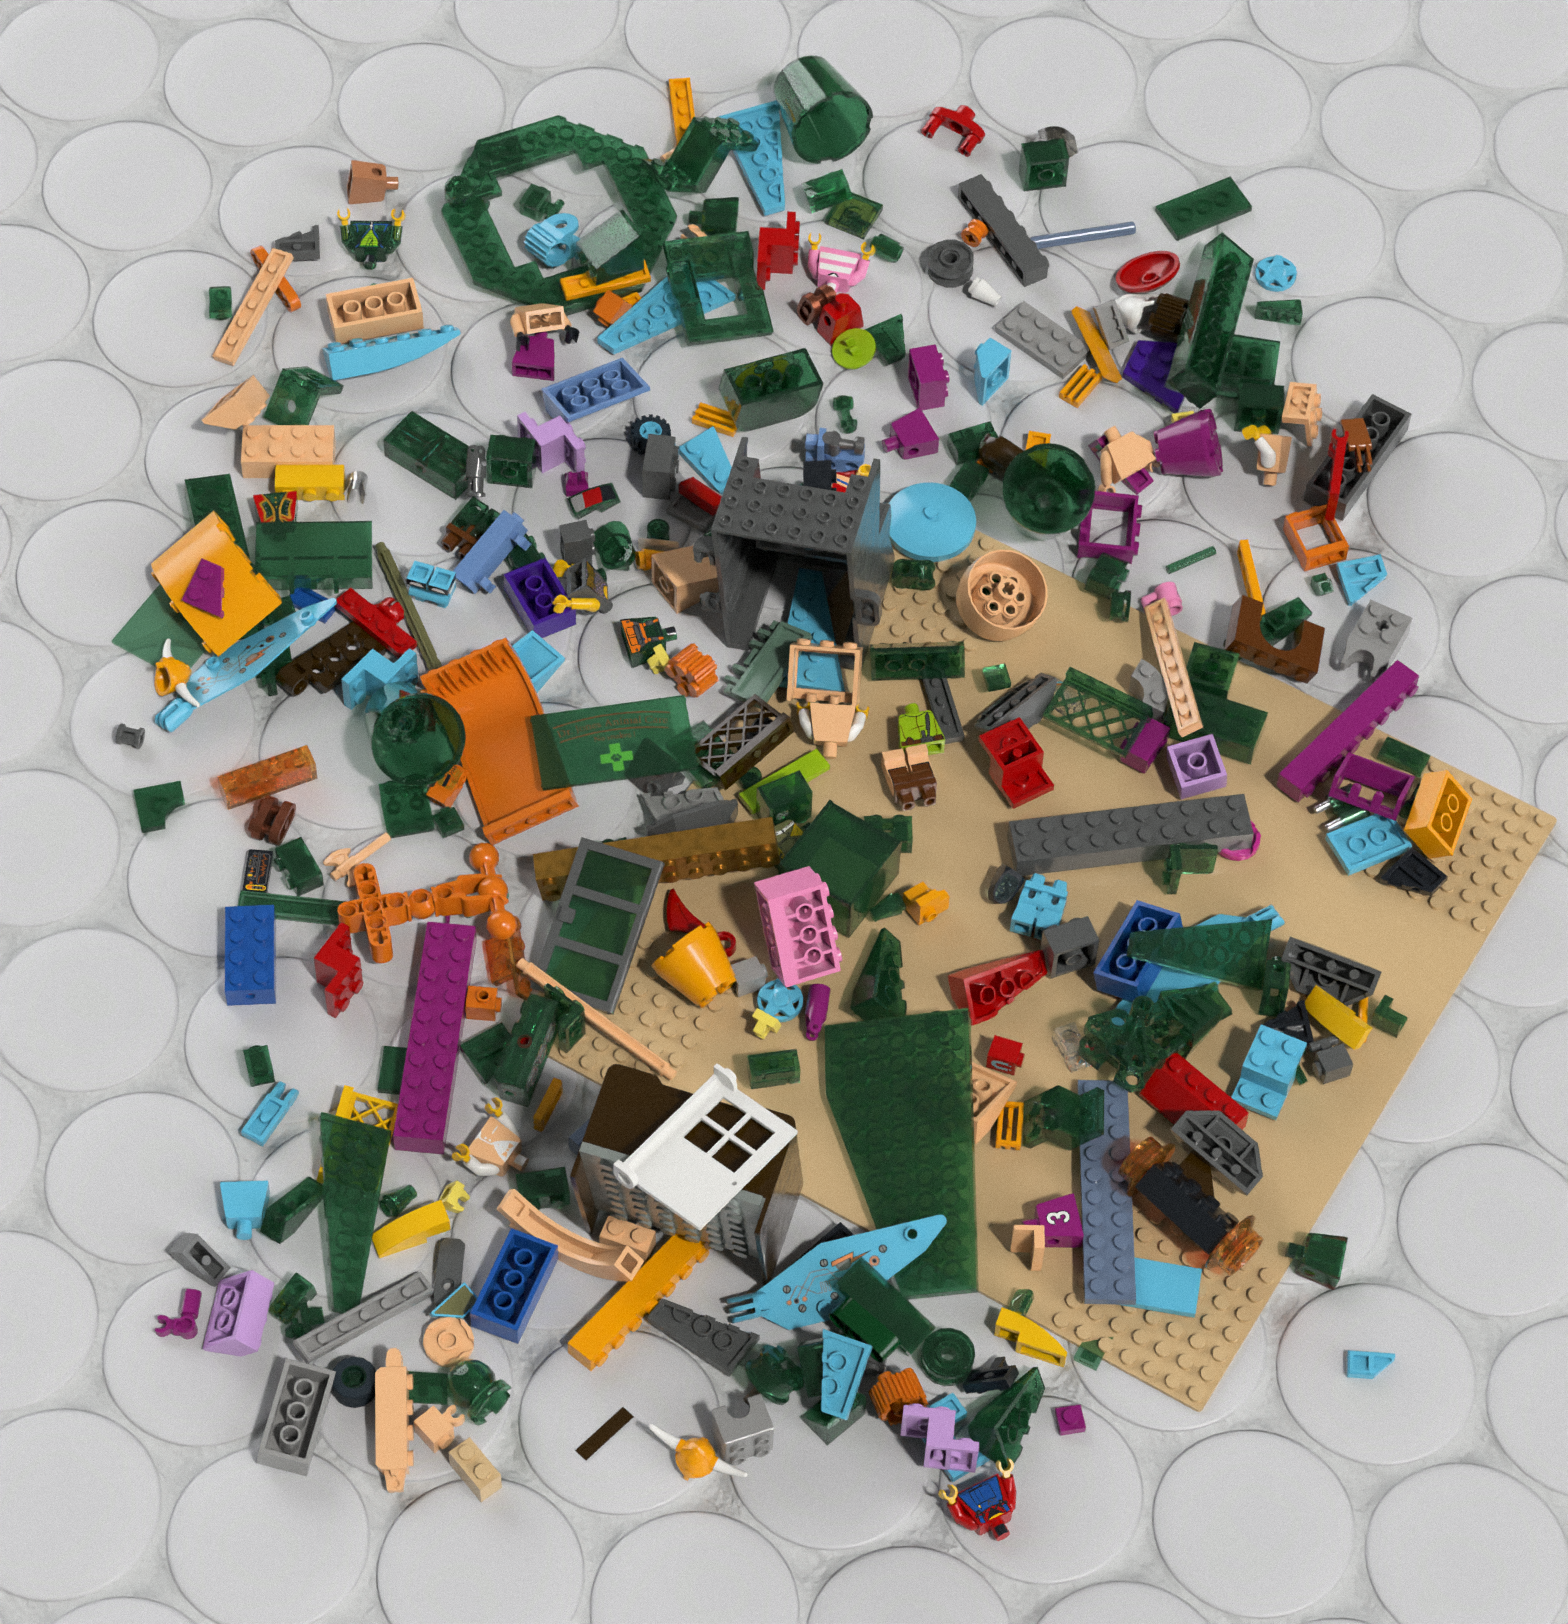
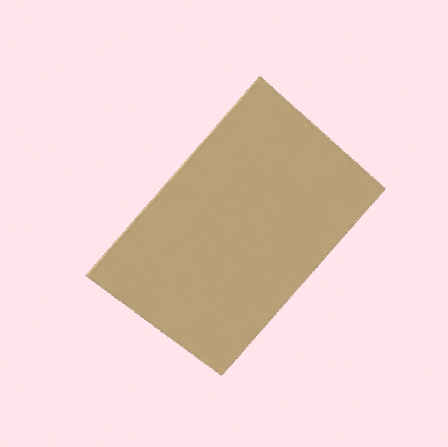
M975 530L972 542L962 553L940 562H924L912 559L899 552L892 545L895 561L881 604L882 616L880 623L874 628L861 671L859 709L864 711L869 706L868 718L865 720L863 729L854 741L848 742L847 747L837 746L836 759H826L830 764V770L753 815L739 799V793L749 788L743 785L742 777L725 791L719 786L716 779L702 769L687 789L688 791L691 789L717 787L724 800L737 799L738 816L734 823L772 817L774 826L786 820H792L799 828L808 822L815 827L817 834L810 838L812 852L795 870L810 866L815 873L819 874L821 881L826 882L828 886L829 896L826 898L834 914V917L831 918L832 926H835L838 934V939L835 940V943L842 955V961L839 962L841 971L796 984L803 995L802 1010L794 1019L780 1022L782 1026L777 1034L770 1030L763 1040L753 1032L756 1022L752 1017L758 1008L757 997L760 990L738 997L732 986L722 995L718 993L710 1004L701 1009L699 1005L694 1004L661 978L651 965L661 955L664 957L665 953L673 947L672 945L688 934L681 931H669L667 902L670 890L675 889L683 904L696 918L704 924L709 921L717 933L726 931L734 935L736 951L732 956L728 957L731 965L757 956L759 963L764 964L767 969L768 977L765 979V984L779 979L771 969L754 882L781 875V873L775 866L770 868L757 867L745 872L731 871L724 875L712 874L699 879H680L675 883L661 882L657 885L614 1015L602 1011L598 1012L669 1063L670 1067L677 1071L676 1076L670 1081L664 1075H659V1073L556 997L541 992L537 994L512 1028L511 1037L518 1041L521 1036L525 1035L536 1007L548 1010V1018L538 1043L533 1044L534 1049L602 1086L607 1069L613 1064H621L657 1075L663 1085L693 1094L714 1074V1066L716 1064H719L724 1069H730L736 1075L737 1089L764 1108L784 1113L794 1118L796 1130H798L797 1138L803 1176L801 1196L867 1232L935 1215H944L947 1220L945 1226L926 1251L916 1259L1002 1306L1030 1319L1044 1329L1196 1412H1201L1294 1258L1285 1256L1287 1247L1297 1249L1296 1254L1298 1253L1556 825L1557 819L1375 728L1372 736L1368 740L1364 739L1361 741L1360 746L1353 754L1415 776L1409 797H1407L1396 821L1410 841L1412 848L1446 874L1448 879L1432 896L1381 883L1380 878L1405 853L1348 876L1325 840L1326 834L1329 833L1325 828V824L1338 819L1339 816L1357 808V806L1343 802L1318 814L1313 809L1314 806L1326 801L1330 797L1328 796L1338 769L1334 768L1327 780L1323 783L1319 782L1315 786L1313 793L1308 798L1304 797L1300 802H1296L1276 786L1279 773L1319 736L1342 711L1175 629L1203 728L1181 737L1178 733L1168 697L1163 724L1170 728L1169 738L1144 774L1121 762L1122 751L1119 749L1123 740L1131 737V731L1135 723L1142 721L1140 718L1141 703L1135 695L1129 692L1131 675L1141 659L1154 666L1162 675L1145 613ZM996 550H1012L1031 559L1039 567L1047 585L1048 597L1046 606L1037 623L1026 633L1007 641H992L974 633L964 623L956 605L958 583L965 570L977 558ZM848 571L827 598L836 645L843 646L854 612L853 600H851L849 592ZM992 579L996 583L999 582V579ZM987 588L982 589L983 594H990ZM990 604V605H989V607H990V609H991L992 611H996V610H997V607H996L995 604ZM1006 607L1007 613L1012 614L1013 609ZM1218 651L1221 656L1214 658H1219L1220 660L1212 659L1210 653ZM942 662L965 740L945 744L944 753L928 755L937 781L936 804L926 807L923 805L922 799L914 800L915 807L912 810L902 811L899 804H894L893 796L882 770V752L899 749L898 718L900 715L905 714L904 707L906 705L916 703L919 711H931L920 676L919 666ZM840 667L845 691L853 692L854 669ZM1039 673H1044L1056 677L1057 682H1063L1057 684L1065 685H1056L1049 713L1039 723L1029 728V731L1044 751L1042 768L1053 782L1054 790L1012 809L989 775L991 758L978 741L979 736L985 732L976 730L974 725L977 723L981 713L1014 687L1027 680L1034 679ZM778 687L767 703L781 714L783 712L790 717L795 731L747 772L755 774L758 782L815 749L823 756V745H814L813 739L806 736L800 725L796 703L799 702L801 707L807 706L806 699L794 698L792 701H787V688ZM817 700L816 702H810V703L830 704L829 701H821V700ZM840 702L837 705H852V703ZM752 706L749 709V713L760 712L761 709ZM768 717L773 721L776 719L775 717ZM748 719V726H751L755 719ZM738 720L733 728L743 727L744 720ZM742 733L731 734L730 741L742 740ZM1213 734L1227 773L1226 787L1181 799L1167 761V746ZM730 747L729 754H735L738 751L736 747ZM725 748L717 749L713 756L725 755ZM724 761L712 762V768L714 770L718 769ZM1448 770L1472 798L1453 855L1429 859L1408 836L1404 828L1423 775L1425 773ZM1346 777L1339 788L1346 790L1351 788L1354 783H1359L1362 787L1359 796L1371 801L1377 791H1381ZM1381 791L1384 794L1381 805L1394 809L1399 797ZM1237 794L1245 795L1250 820L1261 834L1259 849L1249 859L1235 861L1229 860L1219 853L1040 874L1045 877L1044 885L1053 887L1055 880L1067 882L1068 896L1060 925L1068 923L1073 918L1089 917L1099 938L1096 964L1050 979L1047 972L1044 977L1028 990H1023L1019 993L1011 1004H1006L1002 1007L994 1018L973 1026L967 1022L952 999L948 975L978 965L1037 951L1041 947V940L1034 938L1035 927L1031 937L1010 931L1011 918L1016 910L1026 880H1030L1032 875L1022 876L1025 880L1016 895L1009 902L995 904L988 899L990 882L1001 864L1003 863L1014 870L1007 837L1009 821ZM1365 810L1366 815L1363 819L1376 813ZM922 881L931 890L941 891L944 889L950 896L949 908L938 914L931 922H924L918 925L902 905L903 892ZM999 882L997 890L1003 892L1006 886ZM635 886L628 890L616 889L613 890L610 896L640 905L646 887ZM1136 900L1180 913L1184 931L1218 914L1247 917L1271 904L1274 906L1275 910L1283 918L1284 925L1259 937L1216 988L1114 1039L1106 1037L1114 1054L1113 1059L1090 1067L1081 1048V1042L1105 1035L1114 1011L1123 999L1098 991L1093 972ZM602 905L576 942L623 956L636 914ZM1290 936L1381 971L1382 973L1374 994L1368 997L1367 1024L1372 1027V1030L1367 1036V1041L1360 1048L1353 1050L1338 1038L1339 1044L1337 1045L1344 1044L1353 1062L1351 1075L1323 1084L1320 1077L1315 1075L1312 1067L1316 1052L1318 1051L1311 1053L1308 1046H1306L1296 1070L1295 1080L1277 1120L1275 1121L1244 1108L1249 1112L1243 1131L1258 1143L1263 1177L1246 1196L1224 1185L1212 1175L1214 1196L1221 1204L1219 1207L1226 1213L1230 1212L1239 1220L1238 1224L1243 1229L1225 1251L1208 1255L1135 1188L1153 1164L1173 1161L1179 1165L1189 1155L1170 1131L1174 1124L1141 1098L1139 1093L1156 1068L1171 1053L1176 1051L1227 1095L1232 1097L1241 1076L1242 1065L1260 1025L1268 1020L1275 1019L1278 1014L1283 1012V1009L1287 1012L1295 1007L1297 1002L1301 1000L1305 1002L1309 996L1296 991L1291 979L1290 981L1288 980L1289 974L1286 968L1282 972L1283 962L1281 958ZM721 941L724 949L730 947V942ZM569 950L550 977L569 990L607 1001L619 966ZM1287 981H1288V984H1289L1288 994L1286 993V992H1287V989H1286ZM817 983L824 984L831 989L827 1019L821 1027L818 1038L815 1041H810L806 1037L807 1027L805 1020L809 986ZM761 1000L762 1006L765 1009L767 1003ZM799 1001L793 1003L794 1009L798 1007ZM1358 1002L1348 1005L1347 1007L1356 1012L1355 1016L1358 1017ZM1307 1011L1314 1041L1334 1035ZM778 1012V1013H777L776 1015H774V1016H785V1015H784L783 1013H781V1012ZM994 1035L1023 1043L1022 1053L1025 1054V1059L1022 1067H1017L1014 1075L990 1069L1017 1081V1086L1008 1101L1024 1103L1020 1150H1015L1013 1147L1009 1150L1003 1146L1000 1149L995 1148L998 1117L990 1131L977 1144H974L953 1134L914 1098V1093L953 1054L987 1068V1055ZM1082 1052L1083 1060L1079 1068L1076 1069L1075 1065ZM1078 1080L1128 1082L1134 1257L1202 1269L1195 1318L1116 1304H1084L1083 1245L1079 1248L1045 1247L1041 1271H1031V1253L1011 1252L1013 1226L1022 1225L1024 1220L1034 1219L1035 1206L1037 1204L1074 1193L1082 1226ZM722 1099V1100L720 1101V1102H723V1103L732 1105L731 1103H729V1102L726 1101L725 1099ZM1004 1107L1001 1140H1006L1009 1107ZM1018 1108L1013 1110L1011 1141H1016ZM909 1230L907 1235L910 1239H915L917 1232Z

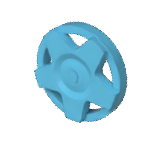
M1281 255L1263 259L1258 263L1255 272L1258 284L1264 289L1274 292L1284 291L1292 287L1297 276L1294 264ZM1259 271L1264 273L1262 277H1260ZM1293 276L1292 279L1288 282L1287 277ZM1271 283H1276L1278 286H1273V285H1270V284H1271Z
M779 979L770 981L758 993V1009L778 1019L779 1022L790 1021L802 1010V992L797 985L789 986L793 990H788ZM761 1000L767 1003L765 1009L762 1006ZM799 1001L798 1007L794 1009L793 1003ZM778 1012H781V1013H783L785 1016H774V1015H776Z

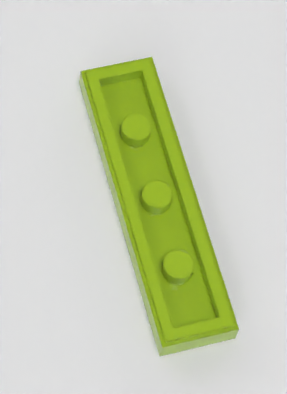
M815 749L739 793V799L753 815L830 770V764Z

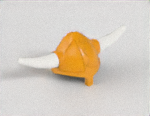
M167 639L163 647L162 658L156 663L155 690L160 696L177 692L184 700L199 707L200 703L190 694L186 685L192 670L188 664L176 660L172 656L171 639Z
M653 1424L649 1425V1429L676 1451V1465L684 1475L683 1479L688 1481L689 1478H702L709 1475L713 1470L728 1475L747 1477V1472L735 1468L717 1457L713 1446L707 1438L700 1437L684 1440L663 1431Z

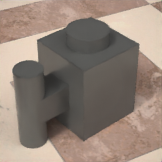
M1335 1035L1308 1043V1049L1311 1053L1318 1051L1316 1052L1312 1067L1315 1075L1320 1077L1323 1084L1350 1076L1353 1068V1062L1344 1044L1337 1045L1339 1040Z

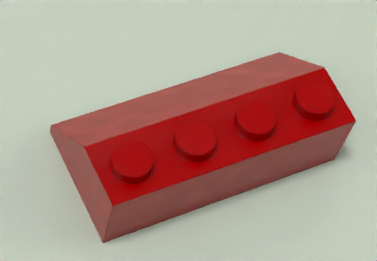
M1176 1051L1171 1053L1156 1068L1139 1093L1141 1098L1174 1125L1186 1111H1221L1242 1130L1246 1127L1249 1112Z

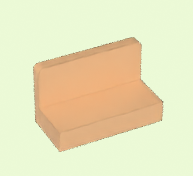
M1014 1225L1011 1252L1031 1253V1271H1041L1045 1250L1044 1225Z

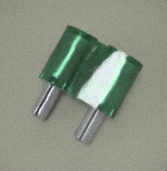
M1350 783L1340 789L1350 792L1352 784ZM1329 794L1325 795L1326 801L1313 807L1316 814L1330 808L1332 813L1337 816L1336 820L1325 824L1328 832L1370 816L1368 810L1328 796Z

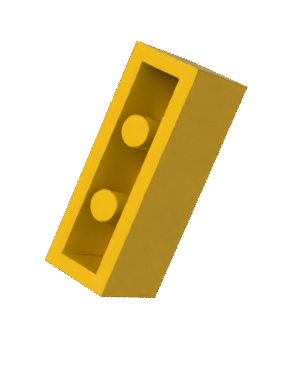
M276 465V500H281L285 492L297 491L296 500H345V495L343 494L346 482L344 465Z

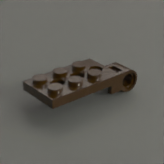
M351 622L285 665L278 672L276 682L292 696L300 695L307 688L309 680L323 693H327L341 684V679L372 649L383 656L386 654V648L355 622ZM349 646H356V647L359 648V649H358V650H353V649H352V650H349L347 647H349ZM333 657L340 658L341 661H331L330 659ZM314 669H321V670H323L324 672H323V673H315V672H313V670H314Z

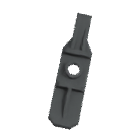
M446 1238L440 1242L434 1292L436 1307L461 1285L465 1243L461 1239ZM446 1283L453 1284V1288L449 1291L443 1287Z

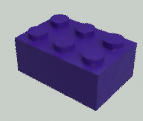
M546 558L504 574V590L528 632L533 630L541 638L576 625L575 609L566 607L563 613L553 611L555 605L552 603L558 595H564L568 600L570 599L567 597L566 591Z

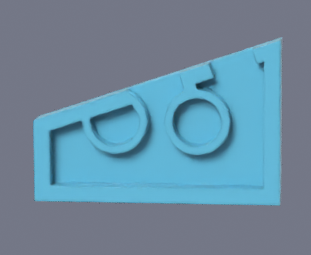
M713 426L681 445L679 455L711 489L723 495L732 467Z
M823 1329L822 1412L848 1420L873 1346Z

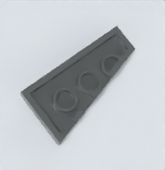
M663 1298L647 1317V1321L729 1377L760 1340V1335L756 1333L744 1332L740 1330V1327L732 1324L728 1326L715 1321L716 1318L708 1315H699L694 1313L692 1309Z

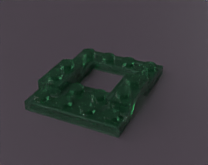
M749 231L664 241L662 246L667 262L666 273L675 309L679 310L687 346L773 334L774 330L764 291L758 285L754 271V251ZM733 278L738 300L742 301L745 314L705 319L696 282Z

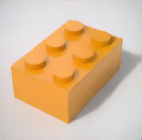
M1448 770L1425 773L1404 831L1429 859L1452 856L1472 798Z

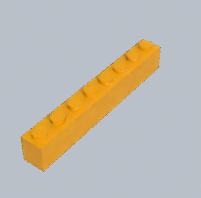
M677 1233L675 1236H672L638 1270L633 1280L628 1281L567 1343L568 1353L590 1371L596 1366L601 1367L608 1358L607 1354L613 1348L615 1350L620 1348L625 1341V1336L630 1331L635 1332L642 1324L641 1319L647 1313L650 1314L664 1296L667 1298L674 1292L680 1279L686 1280L693 1271L692 1267L697 1262L702 1263L706 1260L711 1249L709 1243L699 1241V1243L690 1242L685 1239V1236Z

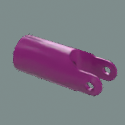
M817 983L809 986L805 1020L807 1027L806 1037L810 1041H815L818 1038L821 1027L827 1019L831 989L824 984Z

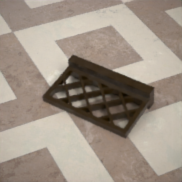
M754 694L688 750L686 755L716 779L719 786L726 791L795 730L790 717L783 712L781 714ZM756 703L761 707L760 712L749 713V709ZM760 718L759 725L748 726V719ZM764 718H776L770 724L764 725ZM744 720L743 727L731 728L735 721ZM759 732L753 739H747V733ZM742 733V740L730 741L731 734ZM718 735H726L725 742L714 743V739ZM730 747H741L735 754H729ZM725 748V755L713 756V749ZM701 750H709L707 757H697L696 754ZM724 761L718 769L714 770L712 768V762Z

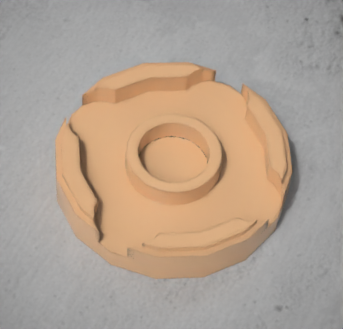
M441 1317L434 1320L427 1327L423 1338V1347L426 1356L434 1364L452 1368L461 1365L470 1357L474 1349V1336L471 1328L464 1320Z

